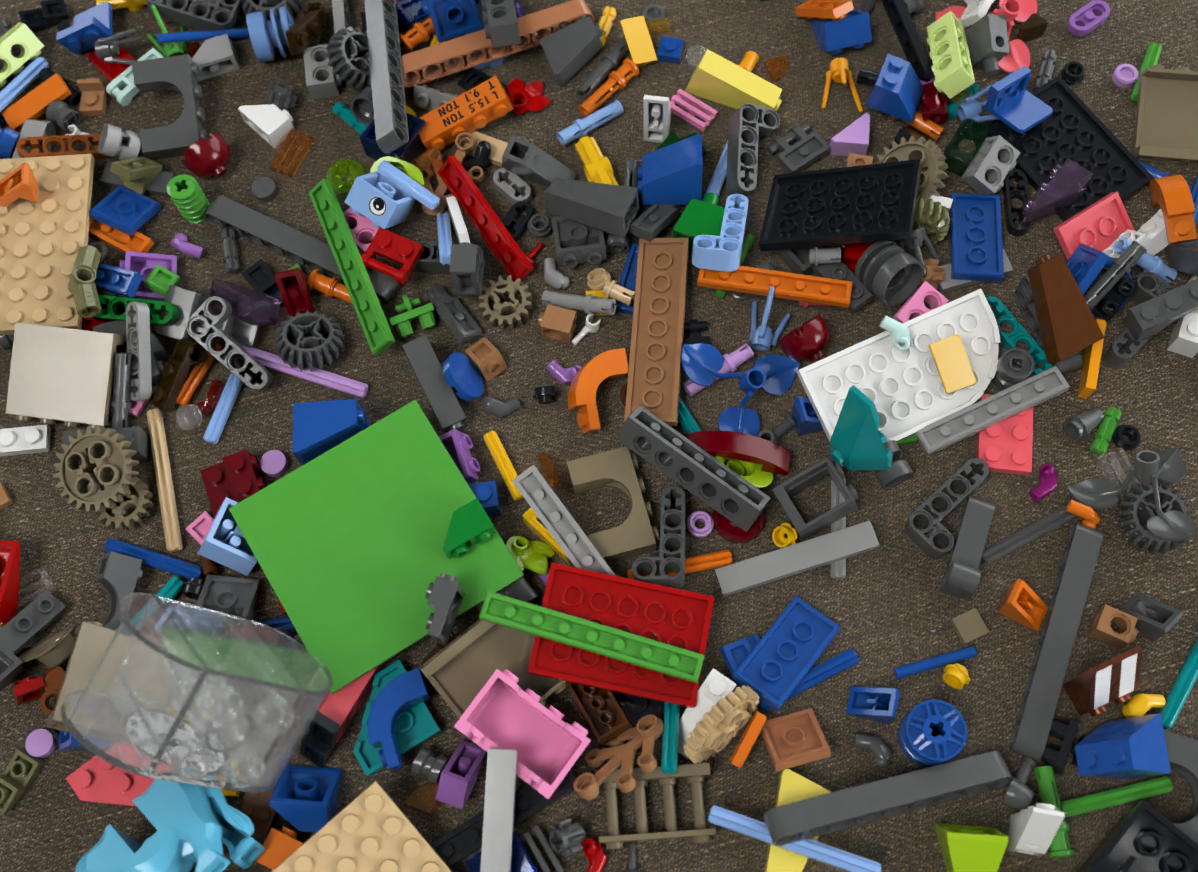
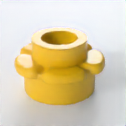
M782 523L772 533L774 544L780 548L796 544L795 540L798 538L796 529L792 528V525L789 523Z
M957 663L946 665L943 680L947 685L954 689H962L965 684L970 683L968 670L963 665Z

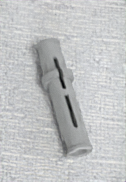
M545 290L542 294L543 306L549 304L566 309L585 311L586 314L603 313L614 315L617 305H612L616 304L615 299L598 298L594 294L582 296Z

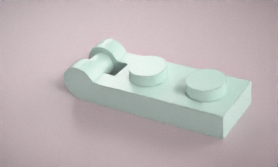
M152 48L137 61L164 57ZM132 65L106 87V92L112 97H116L117 102L122 106L129 105L132 97L140 92L134 85Z

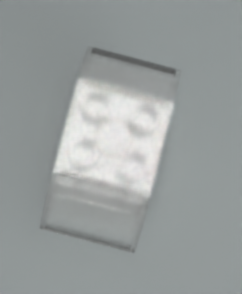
M135 592L123 595L116 607L121 624L85 690H78L69 694L61 707L62 720L71 735L99 758L139 776L249 793H262L273 789L333 685V678L328 668L319 658L308 652L302 644L265 624L152 594Z

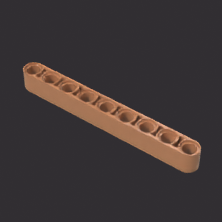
M572 0L517 18L521 40L519 44L493 48L491 39H486L485 29L402 55L404 87H413L414 85H419L541 45L539 39L588 16L591 17L593 23L595 18L584 0Z

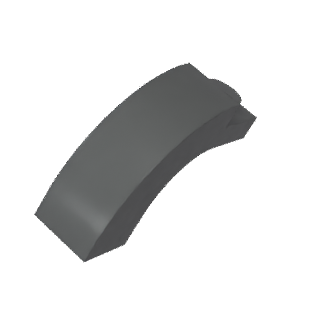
M111 321L92 327L95 332L125 335L124 345H117L116 352L127 353L126 321ZM150 331L152 382L158 387L165 366L164 362L168 361L170 356L165 347Z

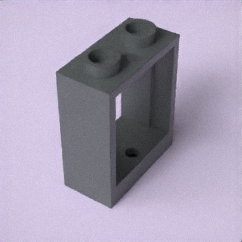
M828 457L772 489L802 541L858 509L855 499L859 498L858 494L851 484L845 485L842 480L845 474L838 463L832 464ZM830 475L844 497L845 502L805 524L790 497L825 476Z

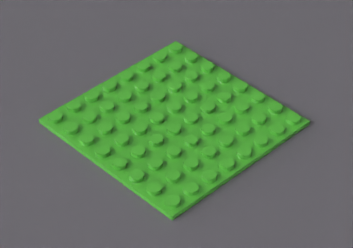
M416 400L229 508L332 694L428 636L429 630L426 629L427 621L430 614L435 612L427 604L426 592L430 583H435L437 576L440 577L441 573L457 578L456 582L460 583L461 588L465 592L457 617L485 600L487 591L498 593L524 577V574L497 531L492 534L493 537L488 542L481 545L476 543L469 547V552L460 558L455 559L452 557L448 559L443 546L453 512L475 500L476 497Z

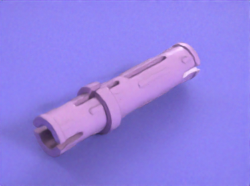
M745 343L730 354L722 355L723 367L718 373H733L737 370V367L753 358L754 353L750 346ZM714 376V380H713L712 383H714L715 381H717L719 378H716V377ZM690 379L682 383L689 397H693L699 391L708 387L697 385Z

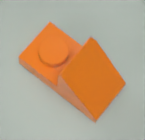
M24 162L0 180L1 206L7 207L19 197L38 203V182L29 164Z

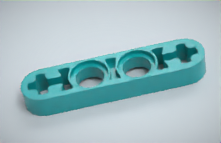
M986 297L990 308H995L993 314L998 319L997 325L1001 344L1008 350L1016 348V343L1018 342L1026 343L1029 347L1028 353L1035 355L1033 357L1034 365L1042 364L1044 366L1043 369L1038 368L1036 370L1034 368L1030 377L1051 368L1052 364L1047 362L1045 352L1006 306L996 297ZM1007 323L1011 325L1013 332L1004 333L999 325Z

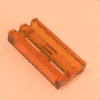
M291 129L270 165L271 170L274 172L279 171L283 175L286 173L288 177L293 178L314 142L313 137ZM296 137H299V138L297 139L295 145H294L293 147H291L292 144H293V142L295 141ZM288 153V157L286 158V160H285V162L283 163V165H281V163H282V161L284 160L286 154Z

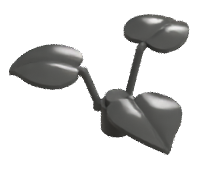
M1178 448L1158 454L1150 450L1138 452L1136 454L1135 467L1129 468V473L1119 489H1117L1113 482L1103 478L1087 479L1075 485H1068L1069 493L1077 502L1088 505L1092 509H1108L1118 504L1117 496L1123 494L1130 480L1135 476L1141 483H1152L1155 508L1158 515L1152 516L1147 520V530L1152 536L1164 541H1187L1194 539L1196 536V526L1188 515L1178 510L1163 513L1161 509L1157 481L1174 483L1183 480L1187 474L1186 465L1181 458Z

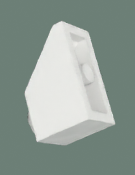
M274 104L242 105L238 108L244 122L274 149L295 132L292 116L285 109L281 111Z

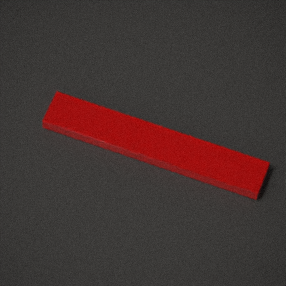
M449 156L438 170V175L452 195L456 197L457 202L507 274L512 276L513 282L518 278L522 282L534 267L456 156Z

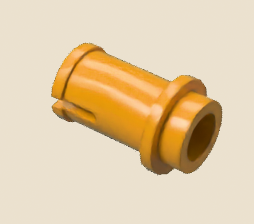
M753 51L746 52L738 66L751 72L759 60L758 54Z

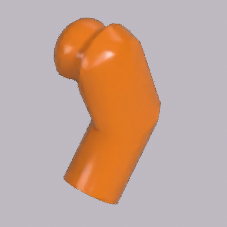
M1072 499L1069 501L1066 512L1083 518L1082 525L1096 529L1097 524H1100V516L1088 505Z

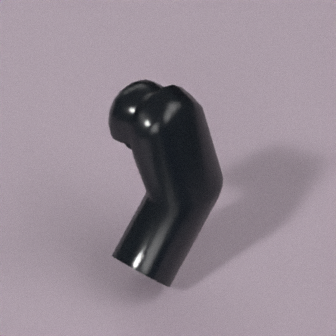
M487 141L479 142L474 157L463 162V167L466 171H469L474 166L482 168L488 164L491 155L490 143Z

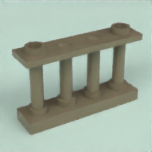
M710 763L677 765L676 773L672 775L662 773L661 766H656L649 773L643 772L641 768H633L632 776L636 781L634 801L637 834H619L617 789L619 787L616 784V779L620 775V769H616L599 785L602 786V790H605L608 836H600L599 843L601 845L606 844V850L623 849V843L693 838V843L710 842V837L716 836V828L706 829L702 788L705 778H710L711 775ZM676 780H687L688 784H691L695 830L677 831L674 797ZM647 782H659V786H662L666 832L648 833L645 787H648Z

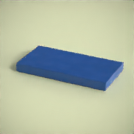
M950 193L949 198L953 199L949 210L951 279L1002 282L1004 269L1000 195Z
M795 596L736 669L732 678L742 686L751 687L758 694L759 699L778 712L839 633L841 627L801 598Z

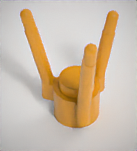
M845 58L833 59L830 62V70L826 72L822 109H825L827 105L831 80L843 85L848 80L858 111L862 113L863 108L852 78V71L849 70L848 60Z

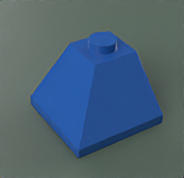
M286 764L269 800V806L299 831L316 833L336 815L342 770Z

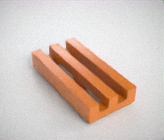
M754 711L729 759L731 764L739 768L743 766L767 720L766 716L761 712Z

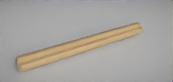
M155 408L148 410L146 414L166 548L170 553L181 551L183 545L162 412Z

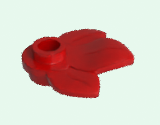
M515 78L508 85L509 100L514 108L510 112L513 114H523L527 111L539 112L545 109L551 102L548 97L542 96L543 82L541 80L524 85L520 79Z

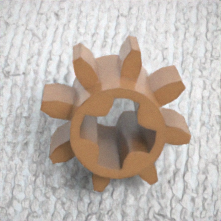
M924 260L926 275L923 276L921 284L927 281L937 289V284L944 281L945 267L938 266L939 260Z

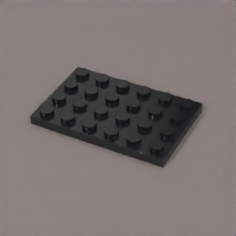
M1060 76L1031 92L1035 97L1053 109V113L1028 131L1018 133L1000 119L985 121L981 125V129L988 137L1000 135L1021 152L1016 159L1015 168L1022 170L1026 174L1027 181L1063 221L1068 220L1111 192H1118L1121 200L1124 201L1149 185L1150 180L1154 179Z
M920 159L774 175L759 240L760 250L771 251L912 239L922 168Z

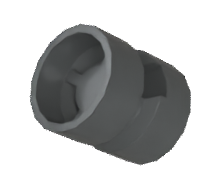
M371 84L351 102L352 114L359 122L366 125L374 123Z
M1021 348L1006 350L998 361L997 371L992 379L994 386L1002 391L1028 379L1034 369V359L1030 353Z
M895 440L883 444L885 449L888 448L891 451V468L888 470H877L876 478L884 490L905 482L914 474L907 460L901 459L903 453Z

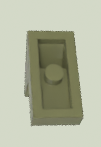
M145 156L112 162L110 172L120 176L119 178L124 181L125 187L143 194L161 172L163 165Z

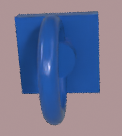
M422 0V10L431 17L438 42L482 29L475 0Z
M1082 243L1079 244L1066 264L1083 296L1086 290L1096 281L1102 268H1110L1112 266L1114 258ZM1131 272L1129 274H1124L1133 281ZM1130 296L1127 297L1124 303L1120 306L1119 310L1127 303ZM1091 311L1094 317H1100L1096 313Z

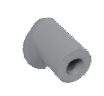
M546 258L544 260L545 282L556 289H566L570 283L569 278L556 271V260L554 258Z

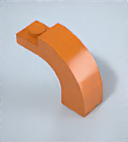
M1178 174L1151 179L1149 190L1152 207H1161L1168 245L1196 241L1197 233L1193 216L1195 207L1185 178Z
M625 348L608 350L597 355L578 370L571 382L568 393V410L578 409L577 422L579 427L582 428L583 434L593 433L601 429L596 405V391L600 383L605 380L619 379L628 374L629 367Z

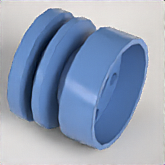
M286 6L279 7L280 18L274 8L270 9V20L268 21L262 11L246 14L249 36L255 55L260 63L275 60L276 48L279 49L283 58L288 56L286 46L289 47L286 31L295 23Z

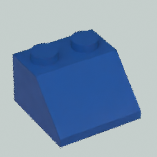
M854 9L846 13L845 18L838 21H832V19L819 20V18L810 19L820 49L829 52V54L841 53L843 51L842 48L850 46L851 49L862 48L865 46L864 43L872 41L868 12Z
M887 54L866 105L911 123L923 92V86L911 63L900 57Z

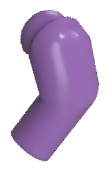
M177 233L174 239L171 240V245L174 249L185 255L198 259L201 258L203 247L187 242L186 235Z

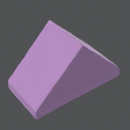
M865 113L832 137L829 153L836 156H848L849 153L866 155L869 145L870 115Z

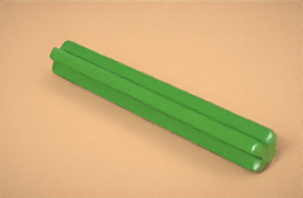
M1163 776L1060 802L1061 810L1065 812V818L1168 793L1173 791V784L1168 776Z

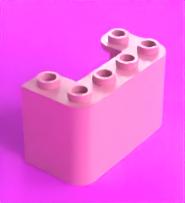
M497 669L454 727L486 752H488L489 747L518 749L517 776L549 799L591 741L586 737L589 732L577 722H573L570 725L562 721L561 719L564 715L551 705L548 709L539 703L541 697L534 691L527 688L524 692L517 685L518 677L507 669L503 672Z

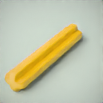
M496 431L484 434V441L513 500L523 499L524 497L512 482L518 475Z

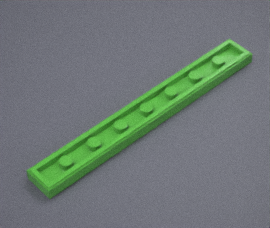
M323 178L309 192V195L372 354L380 356L395 343V339L330 180Z
M487 591L479 615V619L695 684L698 683L705 655L491 591Z

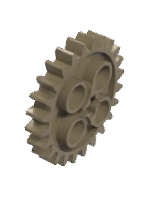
M911 135L909 142H907L904 137H901L900 144L892 141L891 149L884 147L885 154L876 155L880 160L879 163L922 158L920 181L924 180V182L919 185L917 198L930 199L932 195L940 196L937 188L945 187L941 179L948 178V175L943 171L948 168V165L945 163L946 157L932 140L926 141L921 136L917 141L914 135Z
M97 426V428L87 427L86 431L77 430L78 438L68 436L71 444H61L65 450L64 454L56 453L61 462L53 464L54 467L59 468V472L54 474L53 477L60 478L61 481L55 487L64 489L60 496L69 498L67 503L69 505H76V509H86L87 512H95V510L105 512L106 508L114 509L115 502H124L122 494H131L127 488L128 485H136L131 476L138 475L139 472L132 470V466L139 464V461L132 460L131 457L137 452L135 450H128L131 442L123 440L125 435L116 433L114 429ZM104 447L105 452L104 455L101 456V450ZM80 458H81V459H82V464H81V466L79 467V466H78V462H79V460H80ZM114 471V478L110 480V474ZM91 482V489L88 492L87 486Z

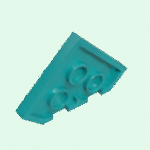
M400 660L375 674L369 702H367L361 722L362 727L358 741H356L353 750L368 778L385 768L379 755V750L383 748L375 749L369 745L367 732L369 713L380 691L394 678L407 672ZM425 702L408 708L397 722L395 735L401 757L442 732Z

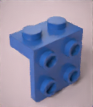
M105 1L76 15L73 18V26L57 33V41L75 55H78L95 47V41L98 39L112 36V5Z
M1026 66L1011 72L1002 80L994 82L988 90L989 95L984 108L1018 133L1028 131L1053 113V109L1026 90L1032 72Z

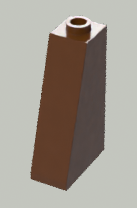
M1048 253L1034 260L1036 265L1027 271L1046 360L1049 364L1060 362L1103 339L1104 335L1062 254L1051 257Z

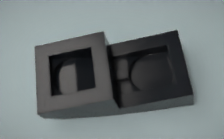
M64 0L40 1L42 8L18 11L21 23H25L33 33L49 29L64 19H69Z
M262 259L241 273L272 311L284 302L274 274Z
M317 710L310 719L308 733L301 740L299 754L317 766L324 767L334 748L341 725Z

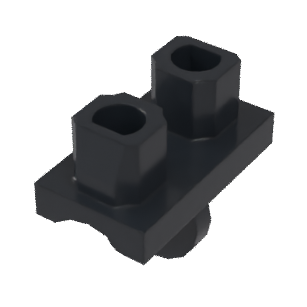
M1124 275L1092 311L1103 320L1109 322L1138 284Z
M1072 718L1070 723L1053 719L1048 736L1059 739L1063 743L1061 749L1046 744L1043 755L1040 758V761L1053 766L1054 773L1061 776L1063 775L1069 754L1073 755L1071 764L1078 767L1075 744L1073 742L1080 721ZM1080 737L1078 743H1079L1081 740H1083L1084 737Z

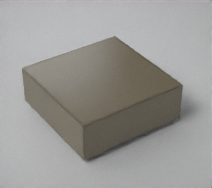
M976 608L950 620L963 646L990 632Z

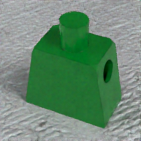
M708 192L705 194L703 201L691 199L674 226L673 238H689V246L693 247V240L698 235L720 236L725 208L717 205L720 199L719 196Z

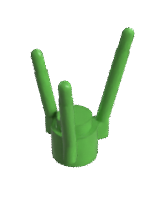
M151 5L162 33H168L156 6ZM183 25L179 26L180 32H184ZM150 33L147 34V37L163 57L189 53L186 42L164 43L163 48Z

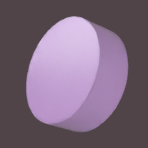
M1121 64L1116 67L1112 80L1118 87L1130 88L1137 81L1139 72L1133 65Z
M270 450L262 456L260 466L268 476L278 477L287 470L288 460L281 451Z
M46 729L34 730L29 734L25 743L27 752L37 758L48 757L57 746V742H55L52 734Z

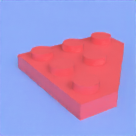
M111 743L66 777L80 801L134 807L136 805L133 803V800L145 793L156 777L170 771V769L147 758L137 749Z

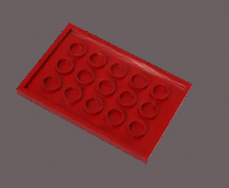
M551 562L542 607L704 655L715 597ZM535 636L527 672L528 674L689 708H695L701 676L700 672L698 683L695 684Z

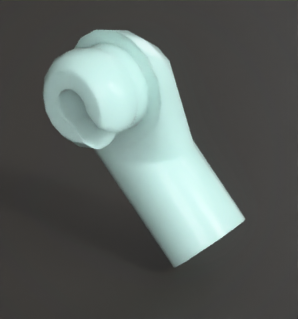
M885 315L879 327L891 332L893 343L898 350L908 349L911 344V338L907 326Z

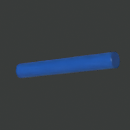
M974 646L900 666L894 668L893 671L896 679L976 657L977 653Z

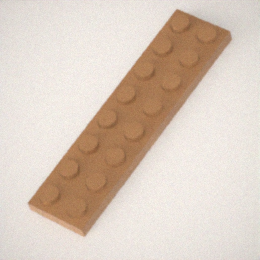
M639 238L624 422L641 405L669 426H677L689 238H654L651 241Z

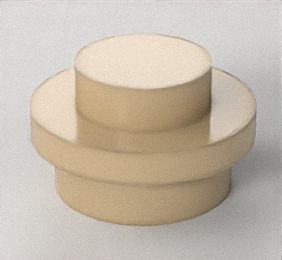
M596 268L587 275V285L591 290H601L608 280L611 281V275L603 268Z

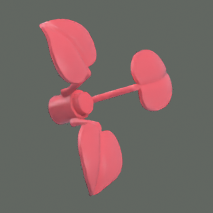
M999 0V9H994L991 14L1006 17L1008 41L1014 21L1025 23L1031 14L1037 13V0ZM963 6L948 7L940 12H936L935 20H938L949 11L960 20L966 8ZM1019 39L1009 41L1010 51L1008 55L998 61L999 69L1011 73L1023 66L1029 68L1030 52L1026 44Z

